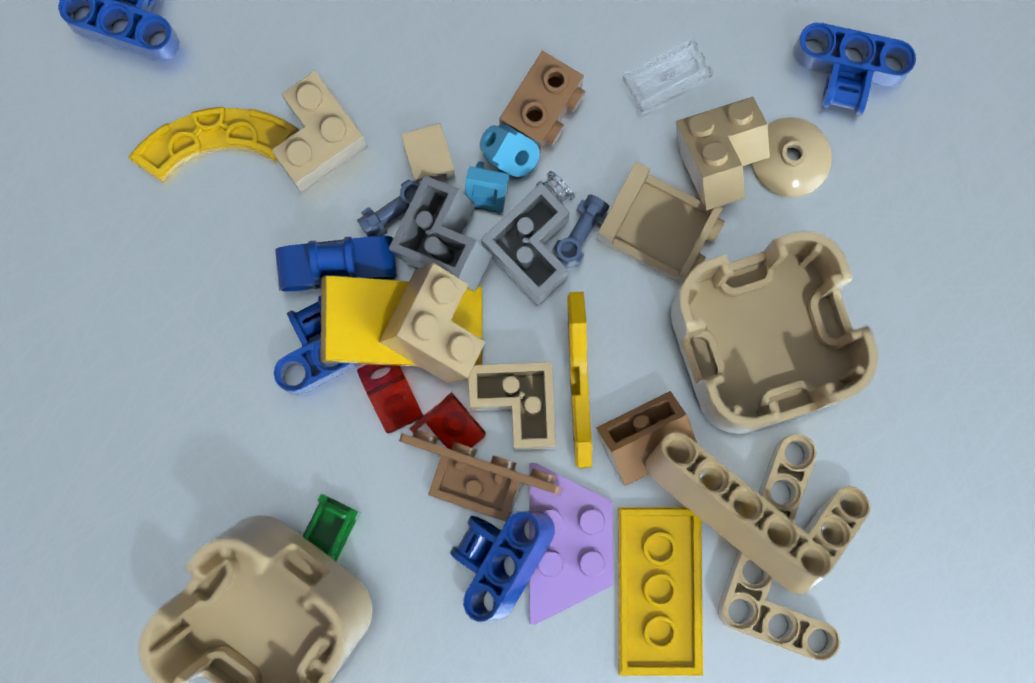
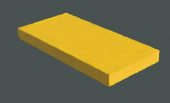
M338 276L323 277L321 297V362L418 366L379 343L409 281ZM478 286L475 292L469 289L465 290L451 319L452 322L482 339V286ZM482 350L474 365H482Z
M618 507L619 676H703L702 519L687 507Z

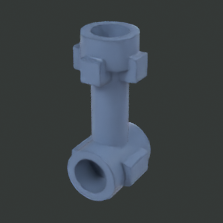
M408 179L401 184L400 196L376 212L370 207L362 211L363 216L357 219V222L368 237L384 236L387 234L384 226L408 210L420 183Z
M589 194L585 201L581 200L576 210L582 215L568 238L557 240L553 247L556 258L566 268L581 264L584 258L581 248L595 223L603 224L607 216L606 212L610 206L594 195Z

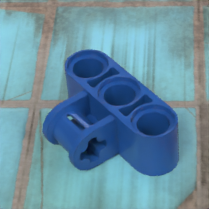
M156 0L59 1L58 9L60 16L73 32L80 36L156 61L169 60L176 54L179 47L178 36L168 21L160 15L151 13ZM83 6L90 7L86 17L80 20L73 19L77 9ZM128 19L125 29L117 33L111 32V26L115 21ZM158 31L166 32L163 42L158 45L148 44L152 34Z
M825 23L807 25L802 30L794 46V57L801 66L827 73L821 106L828 108L830 105L850 108L854 109L855 114L862 115L865 110L871 83L884 86L900 84L916 63L915 51L907 42ZM805 40H818L822 44L824 52L814 53L810 51L805 44ZM845 49H858L863 56V61L854 62L850 60L845 53ZM885 57H896L902 64V70L895 71L890 69L885 62Z
M350 236L344 237L342 240L324 242L313 240L305 244L278 247L275 249L279 291L294 292L322 289V278L325 276L381 280L397 279L395 254L389 250L393 237L370 236L352 238Z
M322 295L318 297V302L298 312L293 310L287 312V316L303 347L278 360L274 367V378L280 388L293 395L307 393L362 365L338 363L330 367L322 364ZM295 364L302 365L305 369L303 381L298 385H288L285 381L286 370Z
M541 511L516 512L509 517L502 530L476 516H470L468 519L469 528L459 545L452 547L450 554L458 562L476 573L463 599L464 610L472 620L477 622L499 620L507 617L514 608L555 534L553 520ZM529 520L534 523L536 532L531 541L525 535V525ZM508 556L513 559L515 566L511 576L504 569V562ZM487 592L492 595L494 600L491 612L484 605V597Z

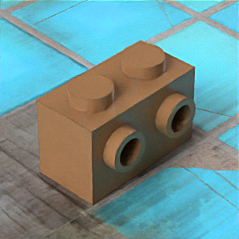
M542 50L500 116L499 125H508L532 139L538 145L540 153L546 143L553 146L565 126L560 122L568 109L572 112L577 109L586 93L581 88L584 75Z
M671 391L596 427L609 460L625 486L649 475L646 469V460L669 433H683L697 443L687 414Z

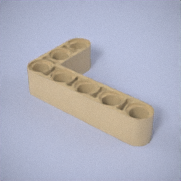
M679 432L669 433L664 437L646 460L647 472L656 483L785 589L795 594L808 592L831 572L870 512V502L867 496L856 487L846 486L841 488L822 505L805 530H802L694 440Z
M801 434L787 436L776 444L758 494L793 522L817 453L812 440ZM791 442L800 445L804 451V459L799 465L791 464L785 457V448ZM777 481L784 482L790 488V498L784 505L776 503L771 496V487ZM738 550L718 604V615L722 623L731 629L814 660L825 661L835 656L840 648V637L836 629L828 623L766 601L773 578L763 570L761 579L756 583L751 584L746 581L742 571L743 566L750 559ZM742 599L748 605L749 614L743 622L735 623L729 617L728 609L734 600ZM782 614L787 619L788 630L783 636L775 638L769 632L768 623L774 615ZM821 629L827 636V645L822 651L815 653L809 647L808 638L811 632Z

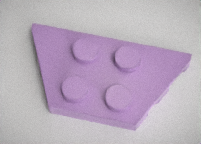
M529 463V476L532 468L556 476L554 484L563 488L561 495H557L529 485V511L546 513L555 525L553 540L529 580L530 624H538L613 586V501L537 463ZM529 520V540L531 541L536 532L534 523Z

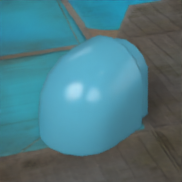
M508 125L490 126L483 133L480 140V150L484 152L486 160L512 176H526L537 166L540 154L538 145L532 139Z

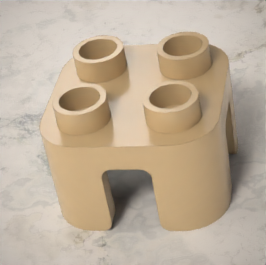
M801 231L774 239L764 251L729 263L727 255L719 256L695 267L678 290L671 308L672 325L699 406L705 417L717 428L735 434L753 432L833 406L858 394L871 382L878 364L877 346L869 326L853 330L841 295V289L852 281V275L844 253L831 239L819 233Z
M251 516L239 521L195 553L185 568L187 572L193 575V578L181 593L160 607L149 620L140 638L139 655L143 669L153 683H192L197 677H204L212 683H330L366 633L371 622L372 603L366 587L354 574L288 525L269 516Z

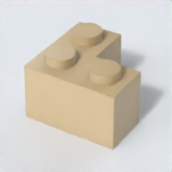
M313 71L282 93L287 106L303 128L271 151L297 189L302 193L367 146L363 135L316 71Z
M754 97L676 121L680 156L706 211L744 199L743 166L770 158L768 124Z
M435 263L415 270L379 343L446 383L467 379L485 343L482 339L451 321L468 284Z
M552 362L474 365L468 377L470 410H512L514 451L555 449Z

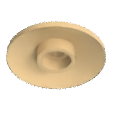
M782 118L768 124L770 158L751 163L757 180L770 192L783 197H800L816 190L824 182L831 168L832 153L826 136L817 126L800 118ZM787 149H798L801 155L800 159L796 161L789 159L786 154Z

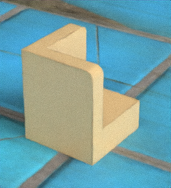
M441 123L401 134L415 181H421L424 175L431 178L446 174L447 179L455 177L454 167Z

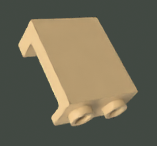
M636 161L599 229L596 240L682 285L689 273L705 261L706 256L700 254V251L706 240L714 243L725 221L718 217L723 207L719 206L706 211L702 201L650 175V168Z

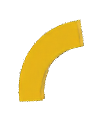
M224 106L193 111L190 115L162 125L149 134L132 151L128 158L164 183L169 175L186 161L215 150L237 149L249 151L276 163L277 159L271 150L297 133L299 129L282 118L256 109L224 108Z
M569 292V295H567L575 465H577V468L592 467V434L588 387L584 292Z

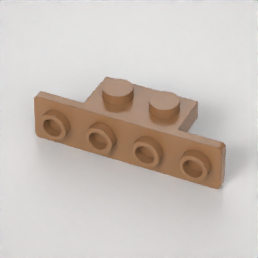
M417 429L414 430L412 436L401 433L400 442L441 455L428 493L429 496L506 522L511 515L521 483L561 495L563 488L554 484L556 479L554 475L532 468L531 474L528 476L514 471L517 463L494 455L490 463L475 458L476 449L453 442L451 449L436 445L438 436Z

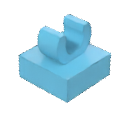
M481 161L475 167L469 166L464 194L475 204V208L503 213L510 174H506V172L498 169V172L483 169L484 162Z

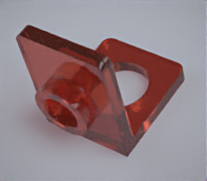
M367 364L357 369L363 387L386 433H392L423 417V413L400 366ZM385 367L391 368L390 371L381 378H370L371 375L378 369Z
M452 392L409 428L414 433L426 423L448 449L452 448L453 442L472 448L486 436L484 429Z

